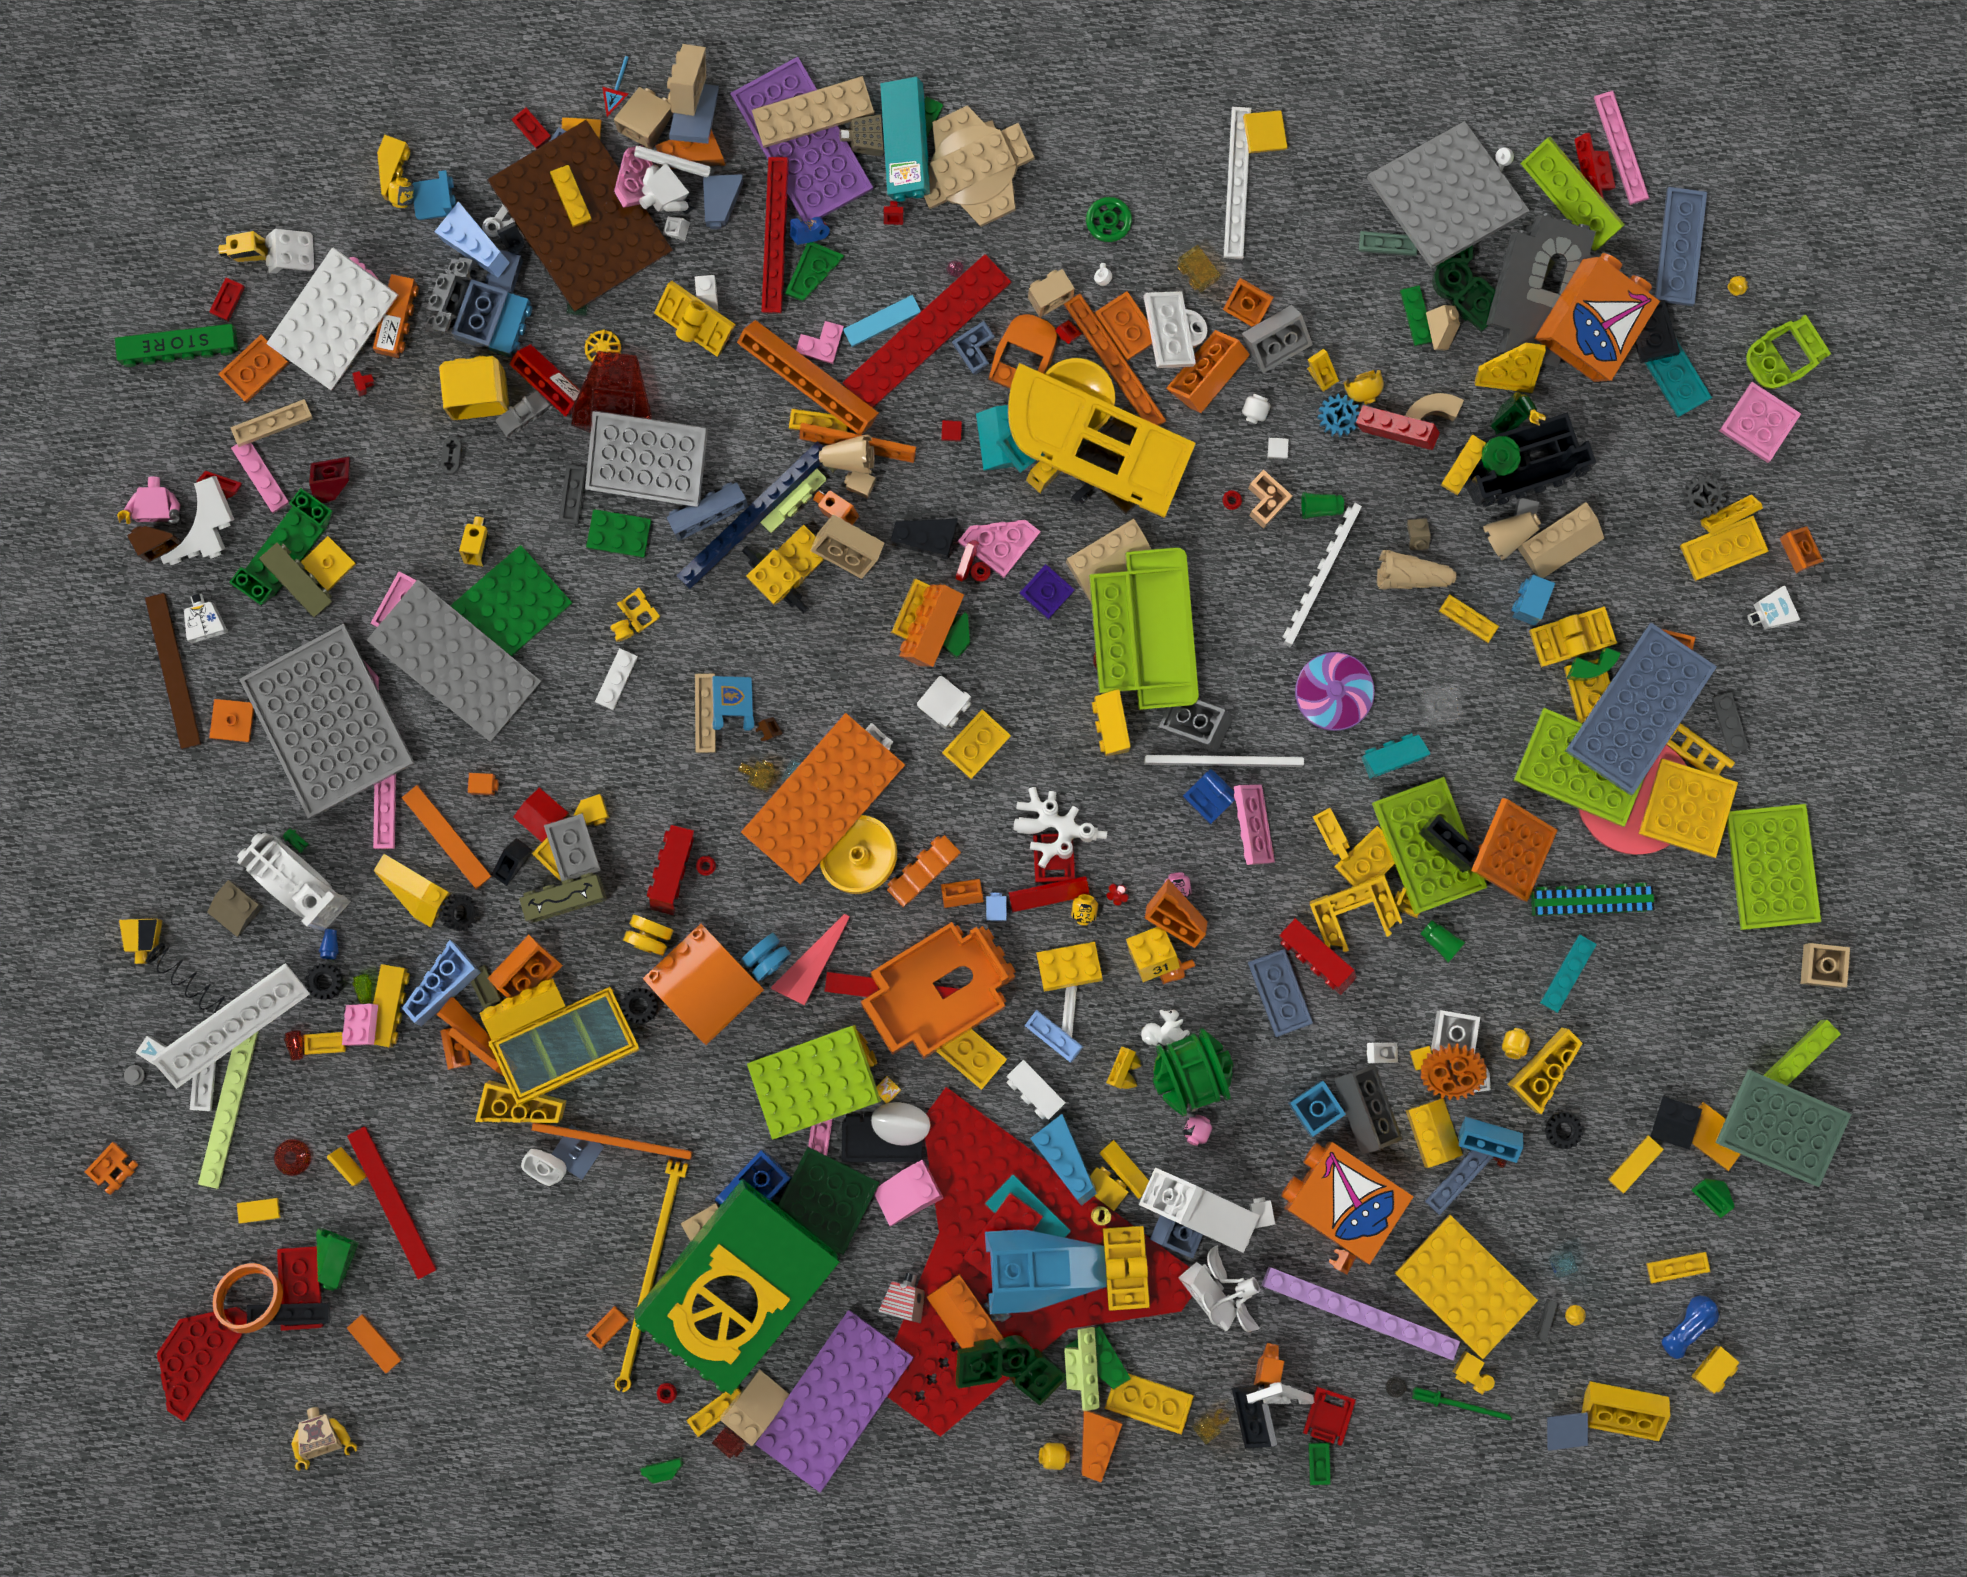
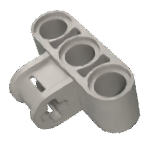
M536 391L527 398L524 396L522 401L515 406L508 407L509 410L496 419V423L504 435L510 438L512 433L515 431L519 432L528 426L527 423L531 420L535 421L544 415V412L548 409L551 410L553 405Z

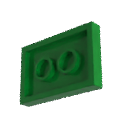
M593 509L586 548L645 558L652 520Z

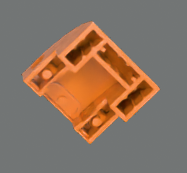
M702 924L697 926L643 978L661 1000L705 1045L764 991L759 983Z

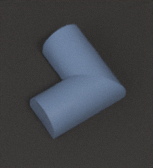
M985 321L952 341L953 346L973 375L978 374L989 366V362L980 350V347L994 339L995 336Z

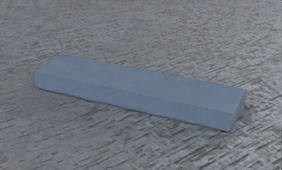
M1471 1150L1429 1195L1425 1202L1438 1215H1441L1494 1156Z

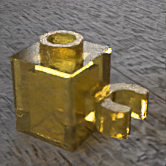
M765 760L762 763L757 761L754 768L741 763L738 769L739 772L750 776L747 782L749 785L764 792H767L776 773V769L773 768L774 764Z
M1221 1408L1215 1411L1212 1419L1206 1414L1191 1426L1205 1445L1221 1433L1217 1426L1220 1424L1224 1425L1229 1421L1228 1417L1224 1420L1218 1418L1219 1414L1223 1411Z

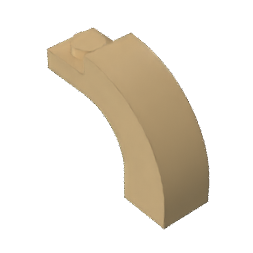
M1444 393L1427 395L1416 401L1405 416L1422 420L1430 415H1439L1454 421L1464 400Z

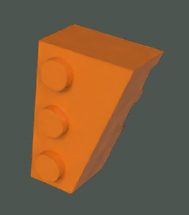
M712 129L708 144L668 140L655 145L658 152L707 166H725L724 158Z

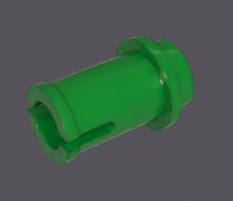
M288 829L282 836L285 839L284 841H288L299 853L309 845L308 842L296 833L295 829Z

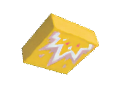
M888 1076L876 1087L879 1097L886 1103H889L901 1091Z

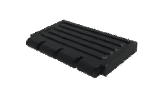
M846 1114V1122H842V1162H919L922 1160V1140L912 1145L891 1144L881 1139L875 1133L871 1122L872 1114H864V1122H860V1114Z

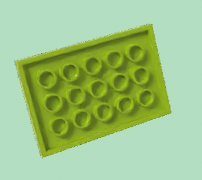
M1543 708L1513 781L1616 825L1625 827L1643 780L1631 796L1565 752L1582 726V723Z
M1444 777L1372 803L1414 914L1487 888L1484 878L1472 872V869L1462 873L1418 834L1430 818L1439 814L1469 841Z
M1806 804L1730 811L1727 827L1740 929L1747 930L1821 922Z
M855 1025L747 1063L772 1140L881 1102Z

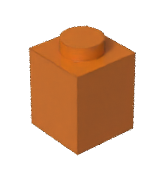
M469 773V794L494 795L495 791H498L499 781L495 779L494 774Z

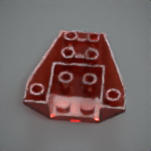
M597 351L574 402L571 426L591 433L593 411L647 419L652 418L636 355Z

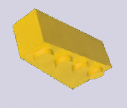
M1561 1028L1507 1085L1535 1113L1542 1114L1545 1105L1554 1094L1553 1091L1557 1084L1561 1082L1564 1072L1572 1063L1583 1043L1569 1029Z
M489 1080L484 1085L475 1122L558 1123L563 1118L567 1100L543 1094L517 1106L508 1085ZM519 1088L521 1094L524 1093V1092H526V1091H528V1090Z

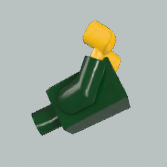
M1515 392L1501 405L1490 427L1495 430L1497 435L1516 429L1529 415L1530 422L1540 426L1539 419L1545 421L1546 417L1536 412L1537 408L1529 396Z

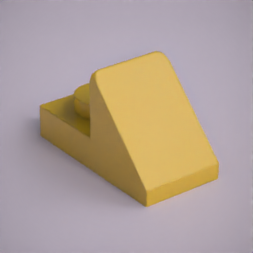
M1322 349L1307 359L1310 365L1307 370L1323 392L1339 382L1327 351Z

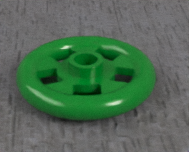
M1104 197L1096 200L1089 207L1086 214V225L1089 232L1096 239L1103 242H1115L1125 237L1132 225V214L1128 206L1120 199ZM1106 205L1108 210L1100 213L1099 208ZM1116 207L1122 211L1119 216L1113 211ZM1110 217L1113 221L1111 223H1107L1105 219ZM1099 218L1100 225L1095 226L1093 219ZM1118 221L1124 223L1121 230L1116 228ZM1103 229H1111V235L1103 234Z

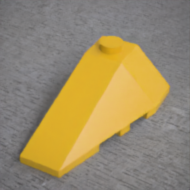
M383 854L373 870L415 919L432 928L439 916V912L442 911L440 906H445V903H443L444 899L448 900V896L452 893Z

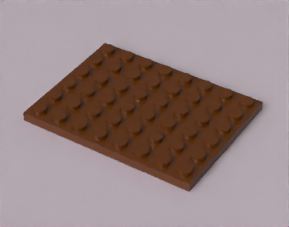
M584 120L487 180L574 312L673 251L641 204L623 208L614 192L620 170L587 120ZM569 165L591 216V221L576 227L572 226L550 175V171Z

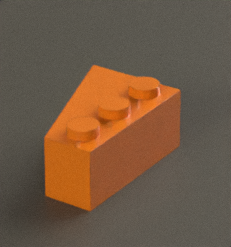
M1167 879L1147 904L1144 918L1194 948L1206 935L1208 921L1169 879Z
M1091 1410L1083 1411L1082 1476L1102 1482L1122 1427L1120 1421Z

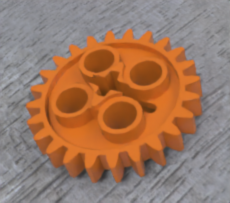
M1448 1043V1048L1440 1045L1439 1051L1433 1049V1054L1427 1053V1059H1423V1065H1421L1423 1085H1427L1428 1091L1433 1090L1434 1096L1440 1093L1441 1099L1445 1095L1448 1096L1449 1100L1453 1096L1459 1100L1461 1095L1467 1099V1093L1475 1095L1474 1089L1480 1091V1085H1484V1079L1487 1078L1486 1065H1484V1058L1480 1059V1053L1474 1054V1048L1468 1051L1467 1045L1459 1048L1458 1043L1455 1045V1048H1452L1451 1044Z

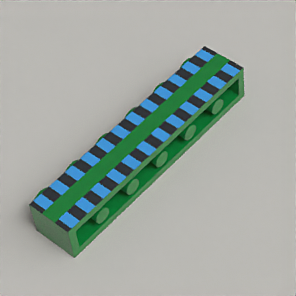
M1636 883L1635 887H1627V884H1615V888H1607L1606 884L1595 885V889H1588L1587 885L1575 886L1576 889L1568 890V886H1557L1556 890H1548V887H1536V891L1531 892L1532 916L1646 912L1655 910L1653 886L1647 887V883Z

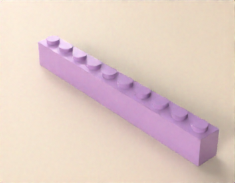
M1269 1266L1262 1282L1263 1287L1450 1360H1454L1460 1341Z

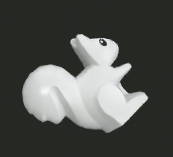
M1160 1010V1015L1166 1021L1165 1024L1160 1027L1156 1023H1148L1141 1031L1142 1040L1148 1045L1155 1046L1158 1043L1166 1046L1169 1042L1173 1043L1190 1035L1189 1030L1183 1031L1180 1028L1183 1019L1176 1021L1179 1016L1176 1010Z

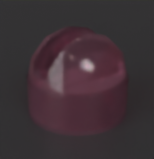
M958 261L948 262V267H946L947 273L954 277H959L963 270L962 263Z

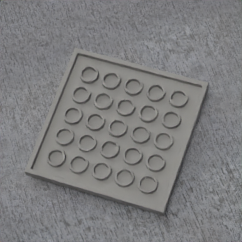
M1465 121L1367 176L1368 181L1430 268L1528 215L1530 211Z

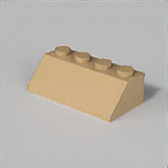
M1586 502L1518 547V550L1535 575L1545 578L1603 540L1604 535L1598 518Z

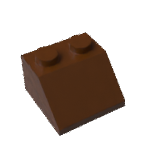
M138 526L131 531L132 533L127 535L137 555L148 563L175 549L182 543L172 533L147 526Z

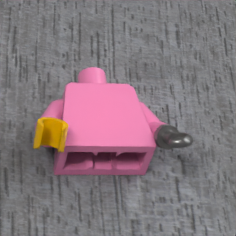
M148 477V487H139L137 489V492L133 494L124 510L118 512V521L121 523L123 519H126V524H130V517H132L136 522H169L174 524L180 520V503L172 492L165 487H160L159 477Z

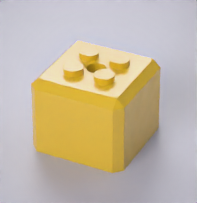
M477 356L471 359L458 358L453 361H445L440 365L443 409L451 420L497 416L509 410L506 372L499 360L494 356Z

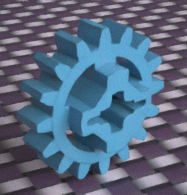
M1339 394L1336 395L1335 399L1329 396V402L1324 400L1322 403L1324 407H1320L1318 410L1322 413L1317 417L1319 420H1322L1320 427H1326L1325 433L1329 430L1332 431L1331 436L1338 433V436L1342 437L1343 432L1348 436L1350 434L1349 429L1352 431L1356 429L1354 424L1357 421L1356 417L1360 414V412H1356L1359 406H1353L1354 400L1348 401L1347 395L1343 399L1340 398ZM1334 404H1339V406L1335 408L1330 407ZM1340 409H1342V410H1341V416H1342V417H1341V418L1339 419V421L1337 422V419H1338V418H1337V413L1340 411ZM1327 418H1330L1332 425L1328 422ZM1343 423L1348 424L1345 427L1339 428Z

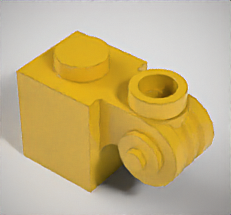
M1464 1351L1452 1371L1457 1374L1455 1378L1464 1384L1467 1381L1474 1385L1472 1389L1482 1395L1484 1392L1491 1390L1495 1385L1492 1376L1487 1374L1480 1376L1479 1374L1484 1362Z

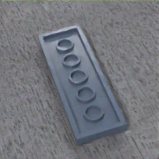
M1674 187L1667 188L1655 298L1659 301L1665 300V303L1687 306L1695 304L1707 192Z

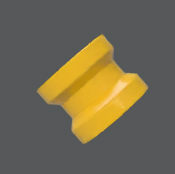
M628 619L610 626L611 630L615 632L616 642L623 641L634 635L633 630L629 628L630 623Z

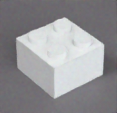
M1442 1010L1437 1011L1431 1051L1433 1049L1439 1051L1440 1045L1448 1048V1043L1451 1044L1452 1048H1455V1045L1458 1043L1459 1048L1467 1045L1468 1051L1474 1048L1475 1054L1480 1017Z

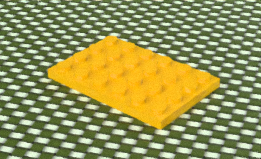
M1448 1215L1394 1272L1481 1359H1484L1538 1301L1451 1215Z

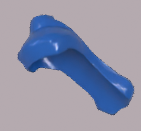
M1700 1295L1692 1298L1686 1309L1684 1321L1662 1339V1346L1674 1359L1683 1358L1687 1347L1705 1330L1712 1328L1718 1322V1309L1712 1299Z

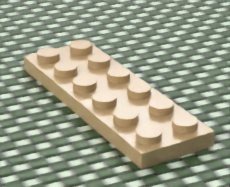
M863 76L753 109L752 114L763 148L842 125L851 122L853 119L874 115V110Z

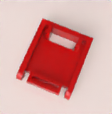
M1041 834V843H1054L1058 839L1059 834ZM1033 835V842H1037V835ZM1063 846L1061 849H1062V850H1067L1068 847H1067V846ZM1074 849L1072 856L1068 859H1062L1058 855L1053 856L1045 868L1038 865L1043 852L1034 850L1035 883L1075 879ZM1045 870H1064L1065 877L1045 878Z
M1316 1386L1313 1396L1315 1403L1310 1405L1302 1433L1307 1435L1309 1427H1311V1437L1333 1444L1336 1436H1339L1337 1445L1342 1446L1356 1399ZM1326 1394L1343 1399L1342 1407L1324 1402Z

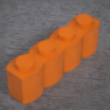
M945 835L942 838L937 836L930 843L932 847L928 851L925 849L916 856L918 860L913 865L909 863L902 870L904 874L900 878L894 877L887 884L889 886L887 891L903 908L961 854Z

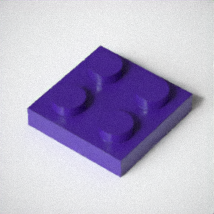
M1045 564L1019 594L1049 620L1075 590Z

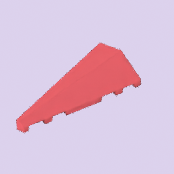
M844 914L772 985L771 989L805 1006L850 916Z

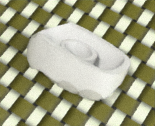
M530 1149L521 1163L524 1172L547 1186L561 1181L567 1169L562 1160L538 1149Z

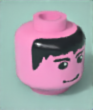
M1195 1115V1117L1188 1119L1183 1134L1188 1138L1187 1142L1189 1144L1198 1146V1144H1205L1208 1141L1212 1131L1210 1120L1201 1115Z

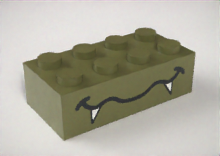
M593 873L584 874L577 881L573 879L562 881L560 886H554V884L545 886L541 892L533 890L523 893L524 897L519 898L525 921L531 924L607 901L601 877Z

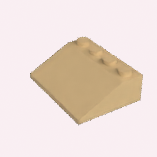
M1132 519L1067 558L1066 564L1091 603L1090 574L1127 571L1126 552L1152 549L1138 524Z

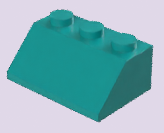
M1008 405L995 406L976 413L983 471L1015 467L996 443L997 440L1010 431Z
M1411 733L1401 737L1402 741L1395 743L1392 740L1383 744L1384 748L1379 750L1376 747L1366 750L1365 755L1361 758L1369 779L1428 757L1430 751L1420 735L1413 736Z

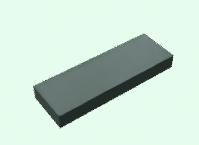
M1360 231L1358 250L1360 252L1417 256V248L1407 235Z

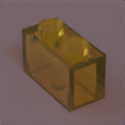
M1198 244L1178 259L1179 265L1177 267L1179 271L1189 277L1191 287L1194 290L1198 289L1200 293L1220 279L1221 275Z

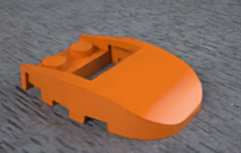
M1023 314L1014 318L999 341L988 379L1011 389L1016 369L999 362L1007 342L1042 356L1043 359L1037 371L1045 374L1052 363L1057 345V333L1052 324L1030 314Z

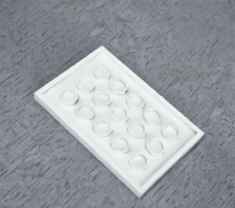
M333 247L266 344L328 389L333 390L396 300L398 294Z

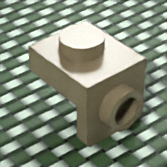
M1427 518L1407 520L1410 538L1409 549H1428L1430 531Z

